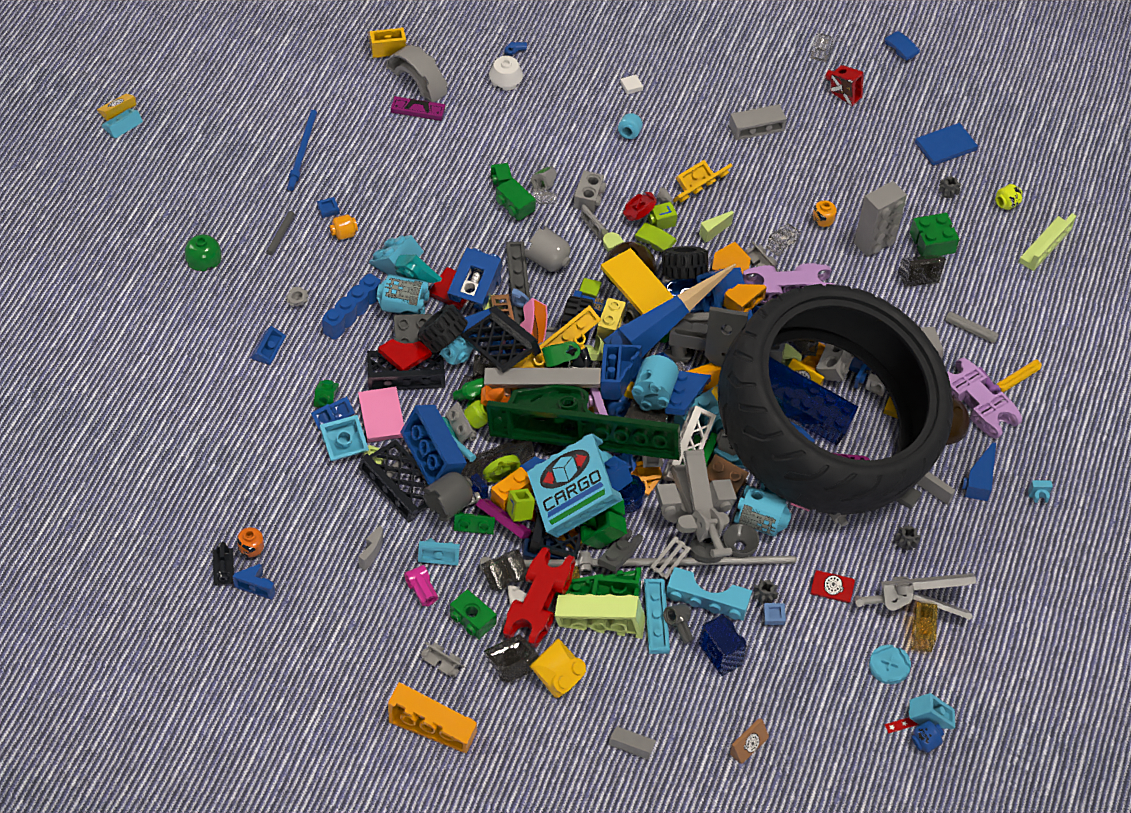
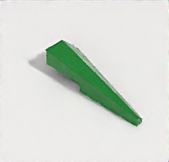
M637 567L635 570L628 572L621 570L617 571V574L606 576L599 574L572 579L566 594L639 596L640 599L642 568ZM556 592L553 599L557 600L558 595L563 594Z

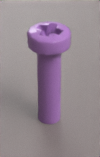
M978 367L987 376L985 385L993 395L998 394L1001 388L998 385H994L982 367Z

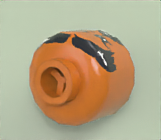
M252 527L241 530L237 536L239 552L243 556L251 558L261 554L264 549L262 533Z

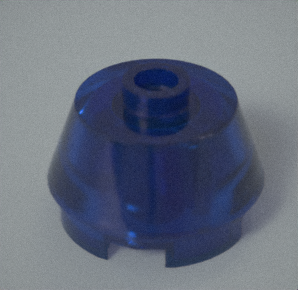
M631 474L633 481L619 491L624 499L625 513L639 510L644 503L645 485L638 476Z

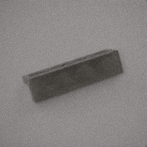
M513 440L475 454L476 459L473 462L465 458L467 464L461 474L464 477L467 476L471 482L484 478L483 470L486 466L498 458L508 455H516L522 465L536 456L532 441Z

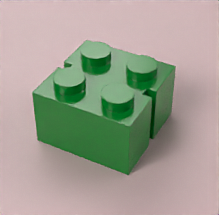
M947 212L913 218L910 234L914 243L917 244L916 248L921 259L956 253L960 239L955 228L952 227L953 224Z
M624 499L582 523L583 526L580 527L582 543L600 550L627 534L626 518L623 517L625 515Z

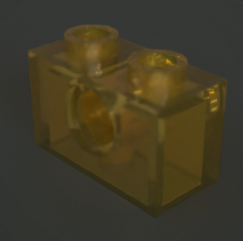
M917 602L912 619L911 650L932 652L936 642L937 604Z

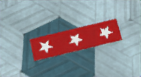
M908 717L884 725L889 734L919 724Z

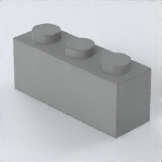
M780 104L732 113L730 115L729 127L735 140H741L785 131L787 119Z

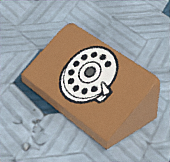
M761 718L756 720L731 746L730 755L741 764L769 738Z

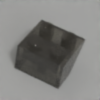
M937 254L902 258L899 273L904 287L939 283L946 258Z

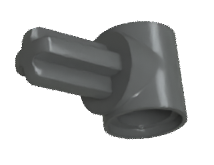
M678 604L666 607L663 612L665 622L672 625L673 628L677 627L684 644L691 642L693 636L687 624L691 617L688 605Z

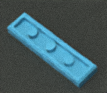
M644 579L649 654H669L668 624L663 616L664 609L667 607L665 580Z

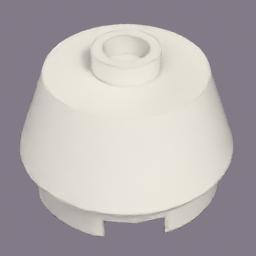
M501 56L492 65L489 71V78L494 87L497 85L502 87V90L509 91L515 89L516 85L521 82L523 72L515 58Z

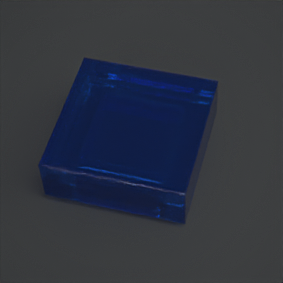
M477 473L472 475V490L479 492L481 499L488 498L487 484Z

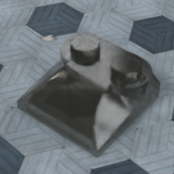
M521 634L484 650L485 656L496 669L499 679L503 682H513L524 675L532 673L533 670L530 665L539 657L538 653Z

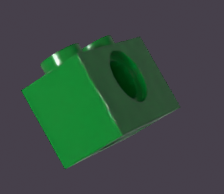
M468 589L450 604V617L453 621L462 624L468 634L474 635L478 639H481L497 624V614Z

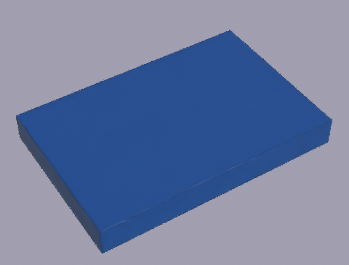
M961 123L915 139V143L933 166L978 149V145Z

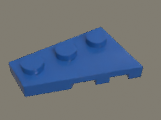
M679 371L669 404L665 408V413L685 416L695 403L696 397L703 392L705 385L710 383L711 375Z

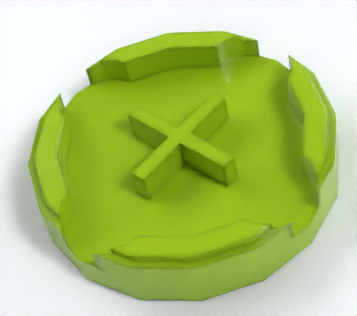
M516 455L498 458L486 466L483 470V476L488 483L500 482L502 477L508 476L520 468V460Z

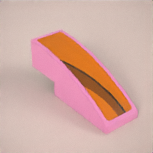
M531 298L523 306L525 320L520 326L533 335L539 344L544 342L546 337L547 305Z

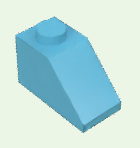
M929 693L910 699L909 716L917 724L921 725L931 721L935 725L939 724L944 729L955 728V709L933 694Z

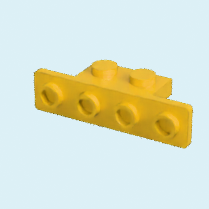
M704 159L679 174L675 178L684 192L673 199L674 203L677 201L682 203L690 197V193L693 192L695 195L703 189V185L710 186L716 182V177L723 178L729 174L728 170L732 167V164L730 163L713 173Z

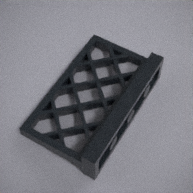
M495 305L489 308L490 314L460 334L472 348L502 373L531 353L535 357L541 353L537 339ZM490 322L493 323L492 327H484ZM503 331V335L495 336V332ZM491 332L490 336L482 337L483 333ZM478 333L477 337L469 338L472 334ZM506 340H514L513 344H505ZM493 341H501L500 345H492ZM480 342H488V345L480 346ZM516 349H525L521 353H515ZM499 350L498 354L490 355V351ZM503 350H511V353L503 354ZM509 359L504 365L500 364L501 360Z
M378 350L367 351L369 390L396 387L397 390L445 388L444 357L440 355L441 351L435 352L432 355L439 354V357L435 360L430 357L427 358L425 361L430 364L426 367L419 363L408 371H393L396 367L384 358ZM371 357H380L381 360L375 362ZM385 362L391 364V366L388 368H385L382 365Z
M397 440L392 441L370 455L367 453L361 457L358 466L359 470L408 523L413 521L417 514L428 508L423 495L413 493V487L425 488L428 486V483L415 459ZM395 447L400 455H390L389 450ZM374 459H385V465L377 464ZM388 460L399 461L398 467L387 466ZM402 462L410 463L412 470L401 468ZM387 471L398 472L397 479L390 478L387 475ZM401 473L411 475V481L400 479ZM414 475L423 477L425 483L414 482ZM399 485L410 486V492L402 491ZM412 498L423 500V504L417 507L412 502Z
M538 508L528 552L536 554L537 550L546 547L549 548L551 554L563 557L570 555L577 560L581 543L580 527L583 525L580 524L579 527L574 528L578 533L577 535L571 537L566 532L563 534L566 540L559 542L556 537L546 532ZM551 538L555 545L548 546L544 545L543 542ZM570 543L575 550L574 552L567 551L563 546Z

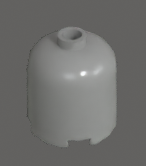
M546 226L543 227V230L541 228L538 229L529 241L532 243L530 249H525L524 252L525 257L550 272L557 271L562 267L565 268L571 260L569 258L571 252L569 244Z

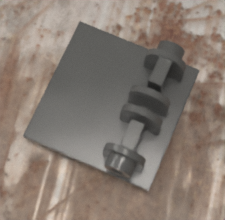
M432 314L394 315L395 340L405 344L417 341L422 342L417 336L418 331L432 317Z

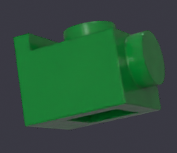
M508 163L491 165L490 178L492 179L493 186L496 185L498 187L512 179Z

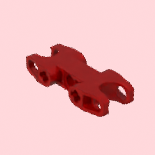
M543 547L532 560L526 574V582L532 585L524 602L519 600L512 602L503 630L504 637L511 639L518 629L522 627L531 628L528 642L530 647L536 648L548 634L554 619V613L548 611V608L556 592L563 595L566 594L572 582L576 563L575 558L569 555L559 567L548 566L551 553L549 548Z

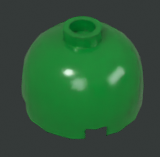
M205 234L196 235L185 246V260L188 266L196 271H207V268H215L221 262L222 252L220 245L212 236Z

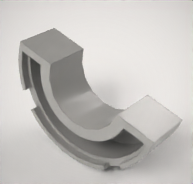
M407 45L387 59L386 67L396 76L407 72L413 77L420 90V95L427 101L436 102L447 95V81L443 78L435 59L425 53L421 47Z
M712 480L709 486L713 508L718 512L729 511L737 500L731 480ZM675 483L656 485L655 494L662 515L666 520L676 523L680 516L688 515Z

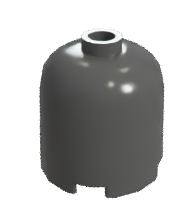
M450 472L425 487L423 491L426 494L423 495V498L431 512L436 511L440 515L438 519L446 522L472 501V482L467 476L464 477L460 473Z

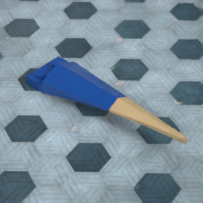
M736 264L727 267L621 326L606 337L603 342L605 344L642 345L643 358L736 267Z

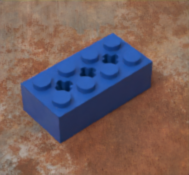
M415 405L400 432L428 485L447 473L457 472L461 474L467 462L436 405Z

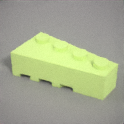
M593 594L558 595L555 619L559 627L586 630L589 627L599 633L610 630L616 631L619 636L631 633L636 634L635 638L643 639L645 615L639 596H614L612 594L605 596Z

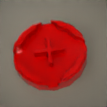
M645 192L644 195L637 194L626 203L623 214L629 221L641 219L654 209L657 199L652 192Z

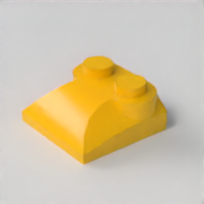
M559 638L530 665L531 669L554 698H559L568 692L586 673L584 661L576 658Z

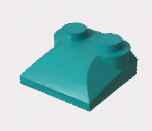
M400 255L396 260L395 269L398 276L422 280L428 283H436L442 280L417 255Z

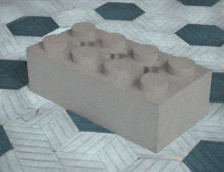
M894 181L864 197L854 244L867 257L877 254L881 249L893 245L896 241L907 194Z

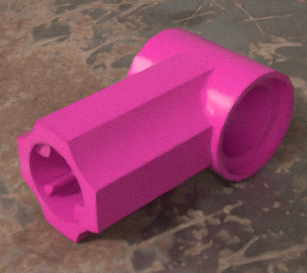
M424 565L404 572L407 585L410 589L414 590L422 606H431L438 600V595L430 582L428 571Z

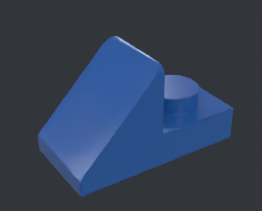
M257 564L234 573L233 582L235 588L271 600L275 595L274 583L267 578L261 579L263 575L262 564Z

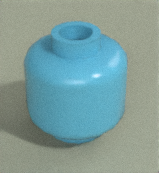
M628 113L619 122L618 131L622 137L634 139L639 135L643 122L638 115Z

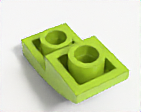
M644 223L635 234L638 241L648 243L652 249L660 252L671 248L677 241L676 238L648 223Z

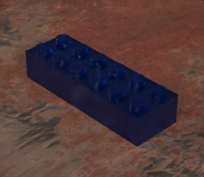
M769 357L771 386L785 416L829 442L838 445L845 436L859 406Z

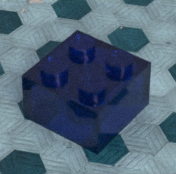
M722 614L702 625L699 646L719 674L724 676L742 666L747 643L744 637L737 633L733 622Z

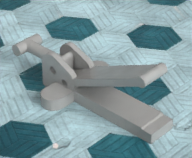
M704 450L684 451L685 464L672 465L670 468L688 515L679 517L676 522V528L682 533L695 532L699 542H703L704 538H711L715 549L710 551L711 557L731 556L732 549L724 548L719 537L722 530L727 527L729 517L727 514L718 512L713 508Z
M973 573L914 579H909L906 576L894 577L892 581L881 582L882 595L866 597L857 595L854 597V602L858 607L867 604L884 603L889 610L894 611L909 604L913 599L971 620L973 615L968 609H962L914 592V590L976 584V576Z

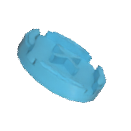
M883 645L875 649L870 657L869 668L871 674L885 684L900 683L906 679L910 672V658L901 648L893 647L894 645Z

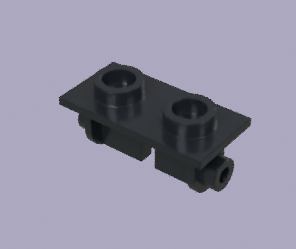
M220 542L216 549H213L214 585L234 584L233 548H229L225 542Z

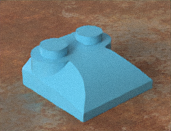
M358 415L320 425L322 440L325 443L331 461L369 451Z

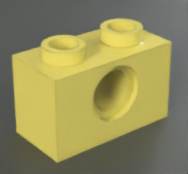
M612 298L607 299L601 315V321L597 326V334L602 341L621 327L625 316L626 302Z

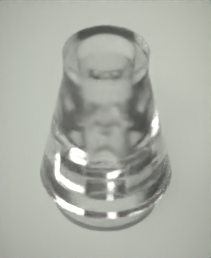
M540 187L533 188L531 195L536 199V204H556L558 194Z

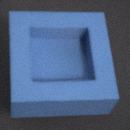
M764 603V625H785V603Z

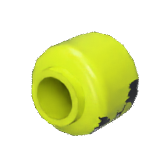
M1008 184L997 191L995 201L1000 208L1010 210L1022 202V190L1014 184Z

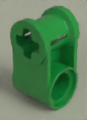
M568 341L542 348L546 367L556 366L576 359L580 355L579 345ZM570 345L571 347L576 348V350L573 351V355L566 353V350L569 349Z

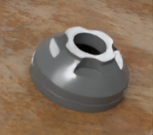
M741 523L734 524L728 527L723 534L725 548H731L732 555L735 557L751 556L759 546V535L753 527ZM737 542H741L746 546V548L743 550H738L735 548L734 544Z
M695 537L691 541L689 553L696 561L710 564L719 562L724 558V556L711 557L710 551L715 549L713 542H704L712 541L711 538H704L703 542H699L698 538Z

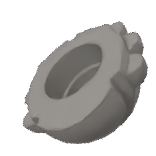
M660 187L658 200L661 204L671 202L674 205V201L664 187Z
M293 287L288 295H286L290 306L296 307L306 303L309 297L307 290L301 287Z

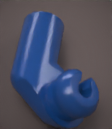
M510 42L504 48V52L507 56H512L517 51H527V42Z

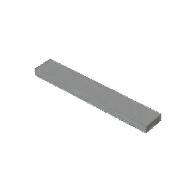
M485 368L484 386L487 385L491 388H541L555 384L579 388H601V368H510L504 373L497 368Z

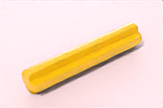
M1037 359L1033 360L999 381L996 385L1001 388L1002 392H1005L1040 370L1042 363Z

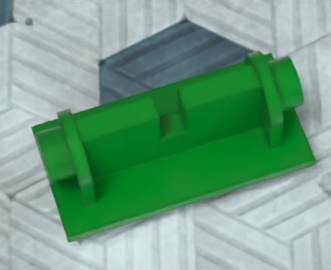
M462 512L455 515L454 531L494 535L495 517Z

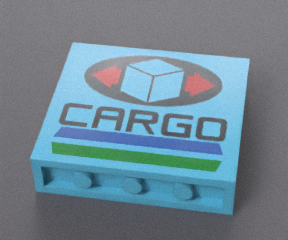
M592 433L527 471L546 532L556 538L623 500L621 493L612 488L598 446L603 441Z

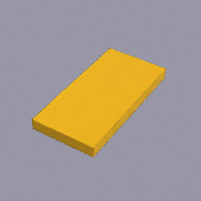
M631 248L601 264V270L641 315L674 297Z

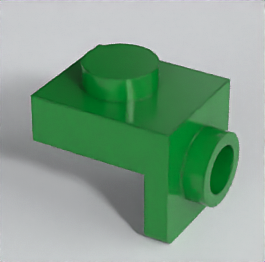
M320 380L315 389L314 407L321 408L327 404L334 403V397L339 390V383H334L331 380Z

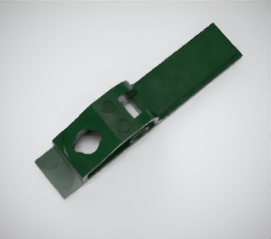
M555 384L534 389H518L513 391L508 403L489 400L486 405L489 435L493 437L569 446L592 433L602 439L603 443L598 446L601 451L679 460L681 457L680 424L593 413L588 410L590 406L589 394L579 387Z

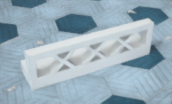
M696 405L689 409L680 431L681 457L679 460L669 459L662 479L668 482L674 481L670 468L672 465H680L681 461L685 464L684 451L689 449L696 450V446H698L697 450L703 449L716 418L715 414ZM700 414L710 418L706 426L701 427L698 420ZM699 431L702 439L700 443L694 445L691 436L694 432Z

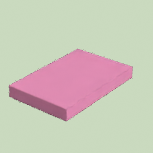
M390 387L358 392L367 443L403 438L400 431L404 426L397 388Z

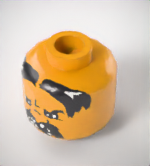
M826 200L817 202L813 209V222L820 227L832 225L836 217V206Z

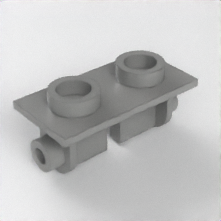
M752 241L754 247L748 248L745 251L751 258L750 261L754 265L760 261L756 267L774 266L776 272H779L776 267L778 263L772 256L768 257L766 255L767 252L761 244L757 246Z
M456 402L445 415L461 443L466 439L474 441L477 438V433L466 418L464 409L461 408L459 402Z
M427 642L425 643L429 648L422 651L421 656L423 660L435 667L439 661H442L438 669L448 676L456 677L459 673L457 669L459 665L463 668L465 667L459 663L461 658L453 653H450L449 656L443 653L445 648L435 642L432 645Z

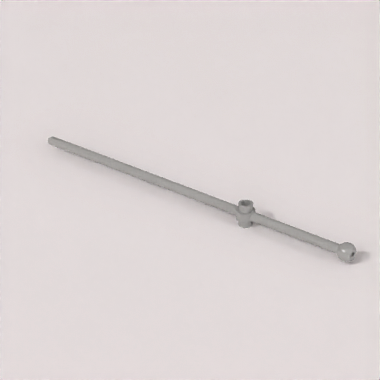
M588 551L580 552L579 558L575 560V567H578L582 575L591 574L593 567H603L598 565V559H593ZM795 556L724 557L719 562L708 564L696 561L692 557H684L678 566L794 564L797 558ZM482 557L480 559V570L487 573L492 569L529 568L532 560L492 561L490 557ZM629 558L622 566H651L657 558ZM663 558L657 566H662L667 558ZM673 558L667 566H672L678 558ZM565 559L550 560L548 566L559 567Z

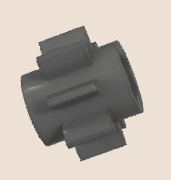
M947 176L945 180L941 179L938 192H942L943 197L952 199L954 195H959L961 183H958L956 178Z
M910 525L904 528L899 527L898 533L895 536V540L899 541L898 547H902L906 551L912 547L916 549L921 539V535H917L918 529Z
M770 579L760 580L759 586L754 585L753 592H755L754 599H758L761 605L772 603L773 599L778 597V592H776L778 585H774Z

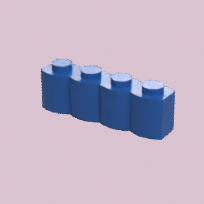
M371 273L367 274L360 280L359 285L352 287L348 291L347 296L338 300L335 307L328 310L322 318L323 334L333 340L342 336L345 328L353 325L357 317L363 315L368 310L369 305L378 301L377 290L381 280Z

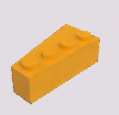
M398 682L388 702L389 723L467 754L477 733V722L472 718L463 716Z

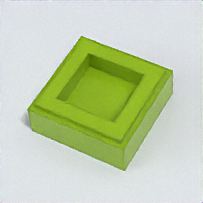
M584 278L579 291H582V295L597 298L602 282Z

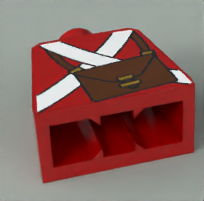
M844 65L839 66L835 71L828 70L826 72L825 79L831 81V92L851 106L863 97L864 72Z

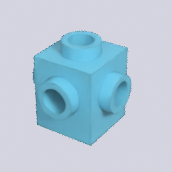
M460 335L451 344L442 349L440 355L445 358L446 362L455 365L466 362L473 348Z

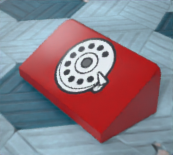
M816 570L810 594L850 603L855 579Z

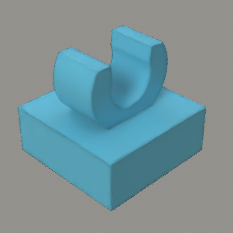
M1032 480L1028 490L1029 498H1033L1035 503H1038L1039 498H1044L1045 503H1048L1053 488L1052 481Z

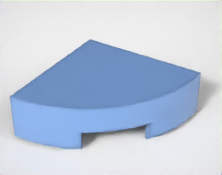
M513 288L511 305L523 308L529 301V298L523 292Z

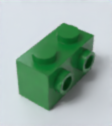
M514 178L496 187V201L518 221L535 212L536 199Z

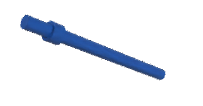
M314 109L310 111L293 169L290 170L287 189L289 191L294 190L296 181L300 177L301 164L317 115V111Z

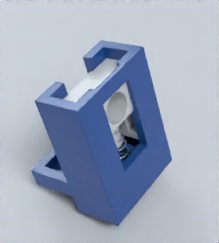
M466 247L448 290L449 300L460 303L463 298L475 303L473 306L475 309L485 310L495 284L499 286L502 280L500 274L503 267L501 258L492 253H483L477 248L470 249ZM468 289H475L472 293L466 292Z

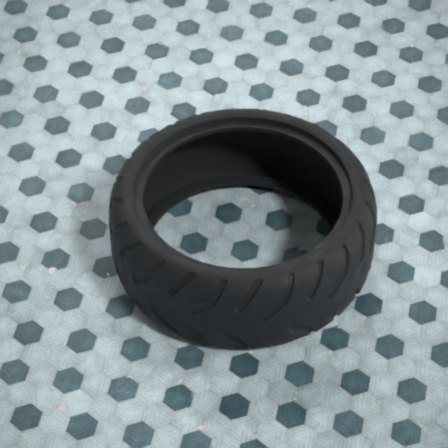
M822 284L805 285L801 289L795 288L778 295L776 299L772 298L753 314L731 343L719 375L718 405L720 417L728 441L743 465L767 489L779 497L785 498L788 502L808 510L814 509L819 513L832 515L837 513L841 515L865 513L867 510L871 512L894 502L929 472L943 452L951 432L953 420L951 385L947 370L936 348L924 331L909 316L901 312L900 309L880 297H875L870 292L858 288L851 289L850 286L826 284V286ZM790 341H818L841 348L866 364L884 384L896 409L899 423V441L895 455L878 460L850 459L828 452L801 434L785 416L773 393L769 377V354L771 348Z

